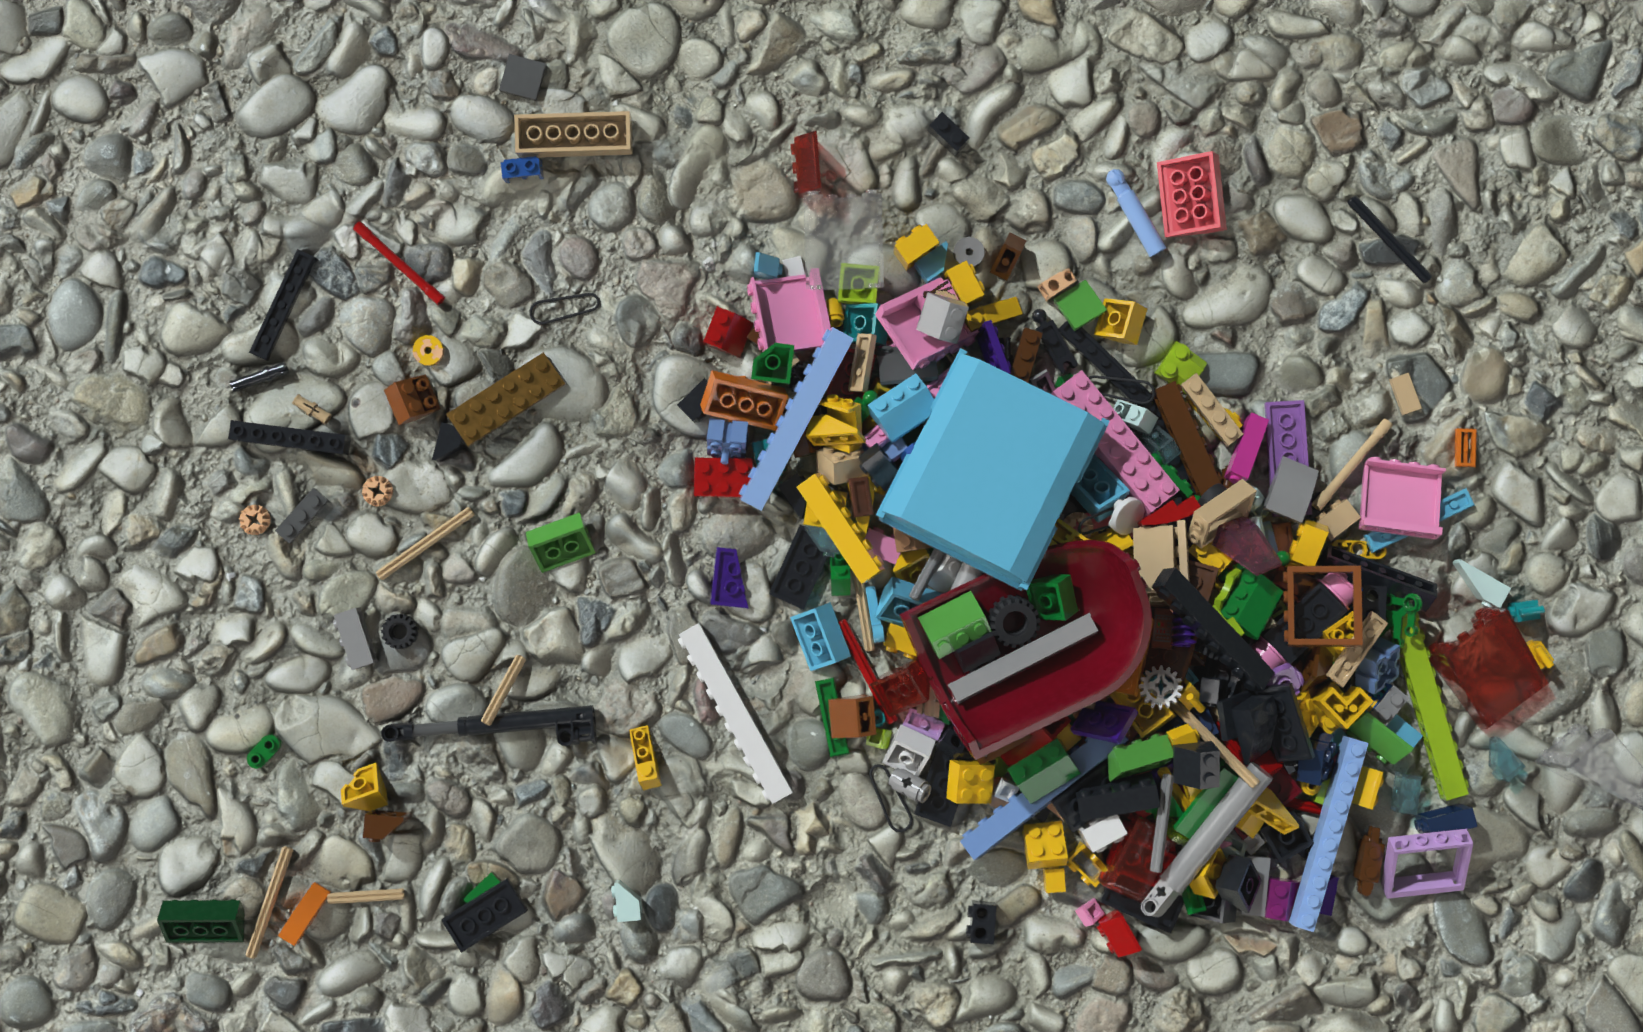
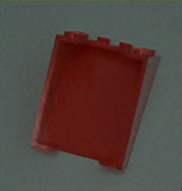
M1483 607L1474 613L1475 616L1470 619L1474 623L1470 631H1464L1456 637L1457 640L1453 643H1438L1436 641L1428 649L1431 656L1429 661L1479 728L1488 729L1549 683L1509 611L1498 608L1484 609Z

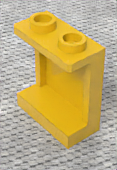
M828 395L827 398L820 401V405L827 407V415L858 429L862 434L860 403L853 402L852 399L839 398L838 395ZM862 443L825 446L851 453L861 448Z

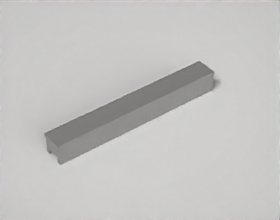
M1088 613L948 684V688L951 690L957 703L960 704L1098 634V629L1091 618V614Z

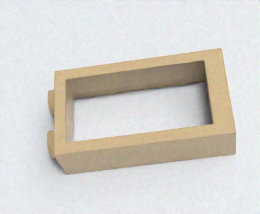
M1241 479L1195 510L1187 534L1190 541L1202 549L1248 517L1257 490Z

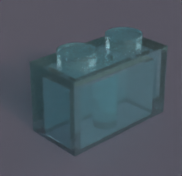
M1395 772L1390 810L1417 815L1422 776Z

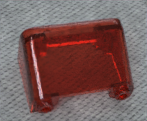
M1131 812L1128 818L1131 820V827H1126L1128 834L1124 836L1111 864H1107L1106 868L1108 871H1101L1097 880L1104 887L1142 903L1150 893V888L1158 873L1150 871L1156 822L1137 812ZM1167 830L1170 837L1166 835L1163 863L1170 849H1173L1178 841L1176 833H1173L1174 831Z

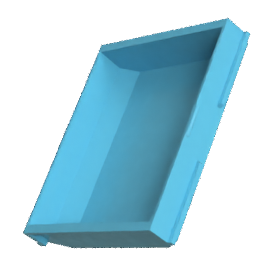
M960 348L930 407L932 413L926 425H924L911 454H906L876 516L879 517V521L1020 591L1022 589L1027 590L1057 530L1055 523L1059 519L1075 483L1081 481L1110 421L1102 418L1100 421L1090 413L980 359L966 355L967 351Z

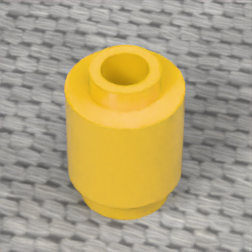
M829 298L825 302L830 326L839 327L843 324L844 320L842 303L838 302L836 298Z
M1296 782L1303 790L1302 792L1307 795H1315L1321 788V785L1310 784L1309 786V783Z

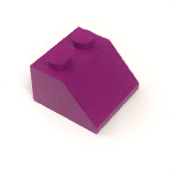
M1269 876L1265 918L1282 921L1290 920L1301 881Z

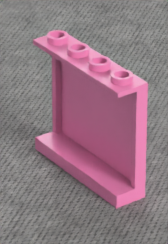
M819 268L811 269L810 274L755 281L754 277H751L750 283L747 284L748 296L752 297L750 306L752 314H755L756 317L754 328L756 332H759V350L764 352L774 343L795 345L794 352L816 349L817 347L821 348L824 342L822 337L827 329H831Z
M941 277L880 305L875 314L912 370L919 367L923 369L933 360L939 361L948 353L954 354L964 345L966 347L970 346L975 342V337L979 333L978 330L971 333L964 323L958 343L954 344L936 339L916 330L921 310L914 302L920 292L943 282Z
M1380 457L1368 458L1363 464L1359 530L1438 539L1442 535L1443 527H1439L1442 474L1446 471V468H1439L1440 466L1435 464L1424 466L1418 462L1401 463L1397 459L1386 461Z

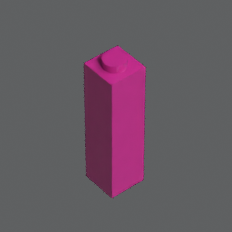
M1252 412L1244 421L1241 429L1243 435L1237 440L1224 476L1233 484L1241 479L1244 481L1248 480L1269 422L1268 419Z

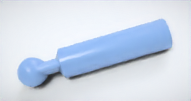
M1118 169L1108 172L1106 177L1107 184L1115 192L1120 207L1149 257L1166 249L1167 247L1140 200L1126 182L1124 173Z

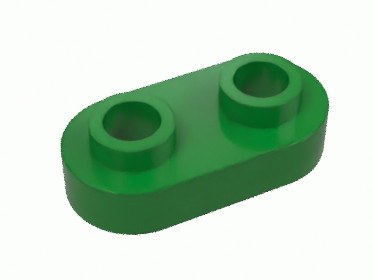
M274 734L264 736L247 755L248 765L255 769L264 767L280 750V738ZM268 741H270V742L272 743V747H271V748H268V747H267V742H268ZM255 755L259 757L258 762L254 761Z

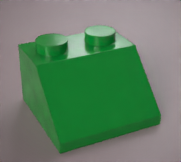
M1052 574L1031 581L1027 589L1029 602L1037 610L1040 619L1066 621L1078 612L1071 575Z

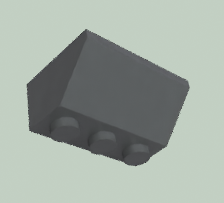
M882 346L876 349L881 385L900 384L915 373L922 381L939 380L937 361L935 360L931 361L923 369L919 367L912 370L897 347Z

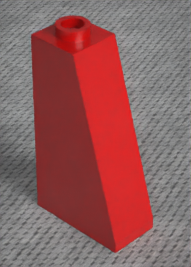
M1066 716L1031 733L1033 736L1030 739L1012 748L1000 757L1011 767L1051 742L1071 720Z

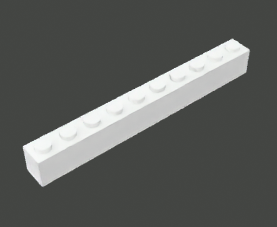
M701 623L680 633L678 641L681 647L688 650L690 654L687 656L692 666L696 665L699 670L696 673L701 683H706L708 687L706 692L711 700L715 699L717 703L715 708L719 716H724L727 722L724 724L728 732H733L736 737L734 743L738 750H743L745 754L743 759L748 768L752 766L755 772L752 775L756 783H761L763 786L762 794L766 801L770 800L773 804L793 793L790 784Z

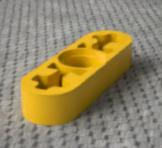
M1335 540L1330 543L1332 546H1338L1339 543L1340 547H1348V551L1354 553L1353 546L1359 544L1362 547V553L1359 556L1368 559H1381L1387 553L1386 547L1382 548L1381 553H1378L1377 556L1375 552H1367L1369 547H1367L1366 541Z

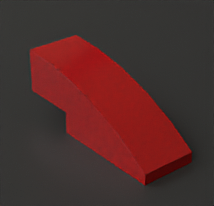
M1194 496L1187 498L1178 505L1171 500L1137 522L1139 526H1154L1178 521L1194 514V511L1201 506Z

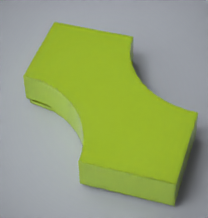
M1235 568L1227 574L1223 588L1214 601V605L1217 606L1219 611L1222 610L1241 577L1242 570Z

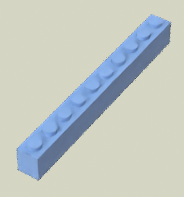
M834 327L825 331L822 337L824 342L821 348L817 347L812 357L815 359L812 365L808 364L803 372L806 375L803 382L799 381L794 389L797 392L793 399L790 398L785 406L787 411L784 416L781 415L776 423L778 428L775 434L771 433L766 443L769 445L766 451L762 450L757 458L760 461L758 466L751 469L748 475L751 478L747 485L744 484L739 492L741 501L762 511L854 338Z
M1347 736L1342 737L1313 837L1314 844L1310 847L1289 923L1295 927L1311 932L1315 930L1369 744L1367 742Z

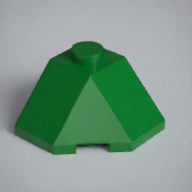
M782 343L771 345L753 359L751 379L790 384L795 345Z

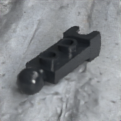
M1036 309L1032 313V319L1034 322L1039 323L1040 327L1035 330L1043 333L1041 341L1053 361L1058 374L1062 375L1065 372L1064 363H1068L1071 368L1077 367V361L1070 352L1053 320L1047 322L1045 310Z

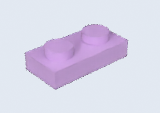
M910 707L902 725L938 741L945 723L924 713L919 714L916 709Z

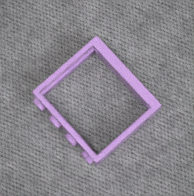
M1467 829L1388 837L1381 880L1386 898L1464 890L1474 844ZM1457 848L1452 871L1394 877L1398 854Z

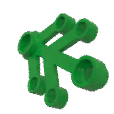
M1414 593L1406 595L1405 598L1387 594V598L1390 597L1391 601L1390 603L1386 601V606L1395 604L1403 607L1398 611L1386 609V617L1389 618L1386 621L1388 625L1379 638L1394 626L1391 642L1396 644L1398 639L1400 648H1402L1405 644L1402 638L1403 617L1408 614L1407 626L1404 629L1405 634L1409 637L1418 634L1419 630L1415 625L1416 612L1421 610L1423 603L1421 597Z

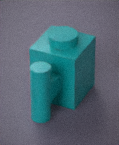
M1533 599L1508 603L1507 616L1511 622L1541 619L1540 614L1545 612L1544 606H1539L1538 600Z

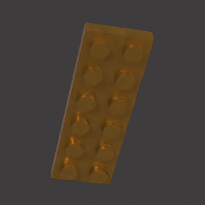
M543 352L446 415L469 447L563 387L565 382Z

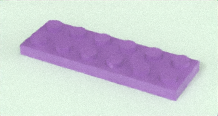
M1304 400L1264 403L1265 418L1269 420L1266 428L1270 485L1282 456L1309 466ZM1311 500L1305 515H1312ZM1272 513V517H1281Z

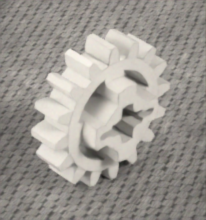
M1160 665L1159 670H1156L1153 666L1151 673L1146 670V677L1140 678V681L1144 683L1139 684V689L1143 690L1140 692V696H1146L1144 702L1148 703L1150 701L1152 708L1157 704L1159 710L1162 709V705H1165L1168 709L1170 708V702L1173 704L1177 703L1175 697L1181 698V694L1178 691H1182L1183 686L1178 684L1182 680L1181 678L1176 679L1177 672L1170 673V667L1165 671L1162 665ZM1157 676V678L1154 681L1149 682L1151 678ZM1165 676L1168 677L1172 682H1168L1165 679ZM1160 680L1164 687L1161 695L1158 688ZM1173 692V694L1169 698L1164 699V697L1168 693ZM1149 693H1153L1157 699L1153 698Z

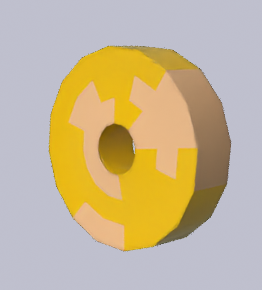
M432 335L418 338L413 345L414 358L425 366L438 364L444 356L443 343ZM430 347L431 353L426 354V349Z

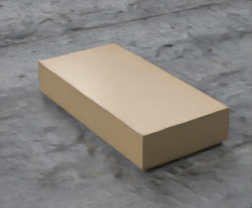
M1409 373L1389 379L1402 415L1422 408Z

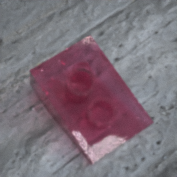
M1241 516L1218 526L1212 545L1256 576L1281 566L1282 561L1260 528L1251 522L1249 518Z

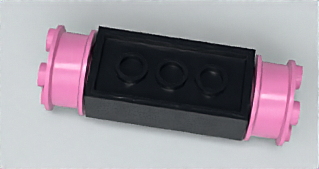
M1328 573L1322 580L1317 579V582L1294 602V639H1318L1323 635L1324 630L1332 626L1349 610L1348 606L1353 603V584L1347 580L1348 576L1345 573ZM1284 612L1275 620L1278 625L1264 630L1251 647L1272 670L1285 663L1291 664L1309 648L1288 647V642H1284V630H1288V622H1284Z

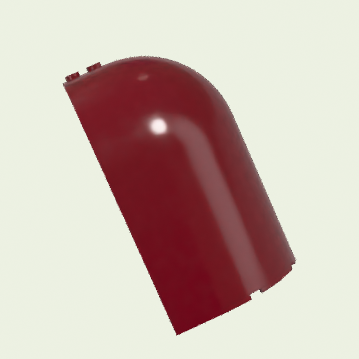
M1097 540L1071 541L1048 546L1033 579L1052 574L1071 575L1078 612L1066 621L1040 619V623H1038L1040 629L1039 631L1036 630L1037 636L1035 638L1032 637L1030 640L1033 642L1088 613L1091 614V618L1098 629V634L960 704L955 700L951 690L948 688V684L968 675L969 672L963 673L953 652L940 659L937 657L918 617L971 591L988 621V616H990L989 610L994 607L993 603L995 601L998 603L1001 601L999 598H1008L1007 595H1012L1013 597L1019 595L1021 598H1026L1029 601L1027 590L1022 589L1020 591L988 574H984L899 614L922 669L925 670L928 678L931 677L932 679L929 681V684L948 720L954 724L955 727L953 728L975 760L1103 699L1125 683L1136 670L1149 643L1152 614L1145 590L1147 584L1139 574L1141 570L1140 565L1136 559L1133 560L1129 553H1125L1111 543ZM1019 611L1008 613L1003 620L1004 629L1008 631L1018 630L1024 623V614ZM995 638L1001 653L997 656V659L1021 648L1019 645H1016V648H1012L1010 645L1008 647L1004 646ZM986 662L979 665V667L982 668L987 665Z

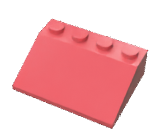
M1210 151L1157 162L1165 238L1227 230L1220 162L1217 153Z

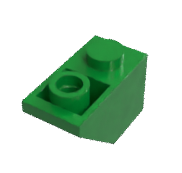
M840 552L830 553L831 596L851 595L850 566Z

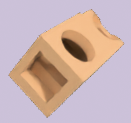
M1067 268L1045 280L1037 288L1047 302L1074 284L1077 279L1070 268Z

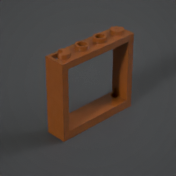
M1287 566V572H1283V583L1288 584V591H1284V603H1288V610L1284 611V622H1288V630H1284V642H1288V647H1362L1361 566ZM1352 573L1354 639H1294L1293 574Z

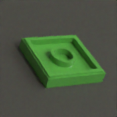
M1086 280L1053 300L1074 331L1107 312L1106 307Z

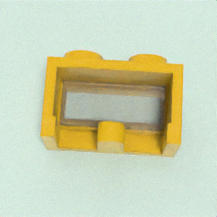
M1081 841L1068 855L1067 866L1074 873L1078 870L1082 874L1080 878L1088 886L1092 884L1096 888L1111 872Z

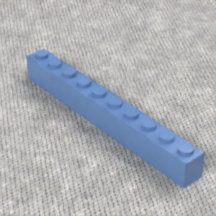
M1126 735L1121 742L1124 746L1130 742ZM1087 737L1084 740L1085 744L1081 747L1077 745L1069 751L1070 756L1081 772L1080 775L1032 804L1029 803L1023 793L1019 795L1017 793L1008 799L1009 803L1004 807L1000 805L993 811V816L989 819L985 817L977 823L979 827L965 832L962 835L964 838L960 841L973 860L980 859L1048 806L1051 800L1108 758L1107 755L1113 750L1112 747L1119 744Z

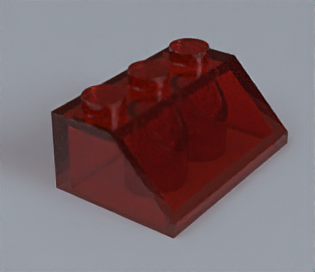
M812 131L794 137V143L791 144V155H795L796 162H792L793 174H797V181H794V193H798L799 198L821 197L817 131Z
M918 658L882 674L869 684L889 717L927 702L930 696V678H928L925 670L922 669Z

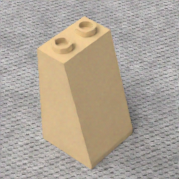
M1161 524L1155 527L1140 526L1139 528H1133L1134 559L1138 561L1141 568L1139 574L1147 584L1145 590L1151 608L1169 607L1163 599L1157 596L1152 585L1163 569L1175 568L1177 565L1175 555L1176 539L1173 525Z

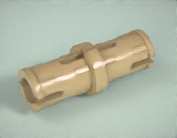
M300 394L292 402L293 405L305 411L306 415L309 417L313 416L325 425L332 417L330 413L318 407L317 403L310 402Z

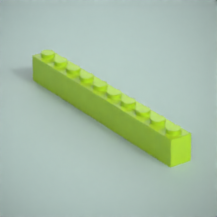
M1416 612L1415 625L1419 630L1416 636L1409 637L1405 634L1404 629L1407 626L1408 614L1403 617L1402 638L1405 644L1400 648V655H1403V658L1400 657V664L1419 729L1423 735L1422 739L1439 797L1448 801L1468 795L1467 789L1469 784L1462 773L1463 763L1457 756L1458 746L1455 740L1452 739V726L1450 722H1447L1445 715L1447 714V709L1444 703L1441 702V689L1438 684L1436 685L1434 678L1436 677V672L1430 664V652L1425 647L1423 641L1425 640V635L1419 627L1418 622L1420 618L1418 612ZM1394 626L1390 628L1392 637H1393Z

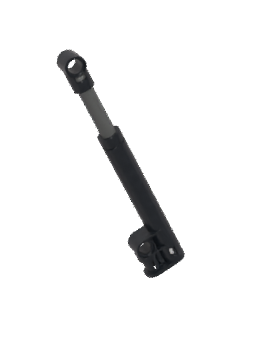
M593 705L500 713L496 715L490 726L481 721L483 715L458 717L457 721L389 724L381 730L382 738L387 742L415 740L416 737L455 733H458L459 736L556 728L557 742L562 746L577 745L580 742L592 741L593 744L597 742ZM389 728H393L396 731L394 738L388 735ZM564 731L571 734L569 742H565L562 739Z

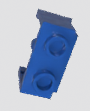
M536 156L506 159L504 162H501L502 179L505 183H510L509 178L521 177L522 179H527L528 176L538 175L540 180L544 179L542 160Z

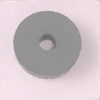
M974 237L960 239L954 248V259L958 264L967 260L968 264L976 267L984 257L983 244ZM968 249L972 251V255L968 256L965 252Z

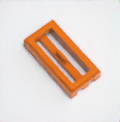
M1455 429V467H1476L1477 429ZM1462 433H1463V448H1462V463H1461V440H1462ZM1468 433H1470V463H1467Z

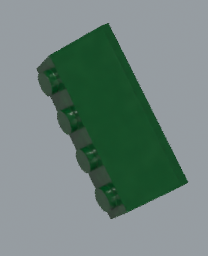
M171 900L162 902L157 922L166 943L244 942L245 911L241 900Z

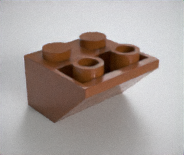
M426 374L394 382L384 390L398 425L416 421L441 409Z
M862 694L828 699L832 738H857L876 735L873 696Z

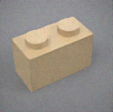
M1337 499L1330 504L1331 508L1327 512L1322 511L1315 517V522L1328 526L1329 533L1325 541L1333 540L1361 518L1347 499L1341 501Z

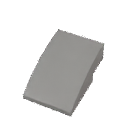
M1282 456L1262 509L1295 523H1302L1319 471Z

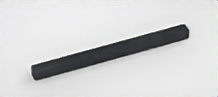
M1356 195L1348 200L1350 207L1423 283H1427L1432 278L1428 270Z

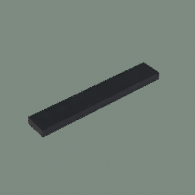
M299 249L296 250L249 353L266 361L269 360L316 257Z
M1066 321L1058 329L1061 335L1103 376L1136 379L1083 327L1074 331L1068 321ZM1108 380L1128 399L1146 402L1152 397V394L1141 383ZM1131 402L1132 404L1140 407H1143L1145 405Z

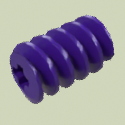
M1172 612L1174 616H1177V618L1172 619V623L1177 624L1172 627V631L1177 633L1171 635V638L1176 640L1171 643V646L1190 647L1191 644L1196 643L1195 640L1191 639L1192 636H1195V632L1191 631V628L1185 625L1175 612Z

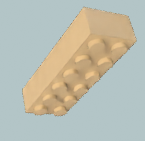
M630 111L514 115L515 153L519 158L533 156L539 158L633 155L632 116Z

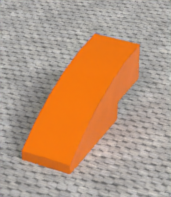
M314 882L278 936L293 946L297 945L314 921L331 891Z

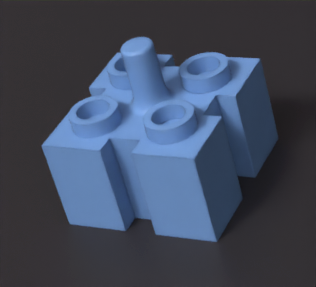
M709 418L707 455L713 458H721L722 464H728L729 456L730 458H746L748 422L734 420L733 422H725V419Z
M1382 637L1378 638L1355 671V686L1361 687L1375 695L1384 688L1385 683L1390 684L1399 678V664L1396 663L1400 659V645Z

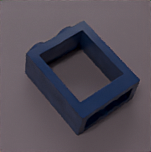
M1460 803L1415 814L1416 820H1414L1415 828L1420 834L1478 827L1473 808Z

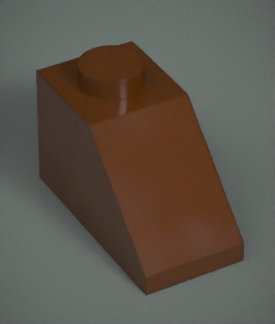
M1009 232L990 273L1007 281L1027 240Z

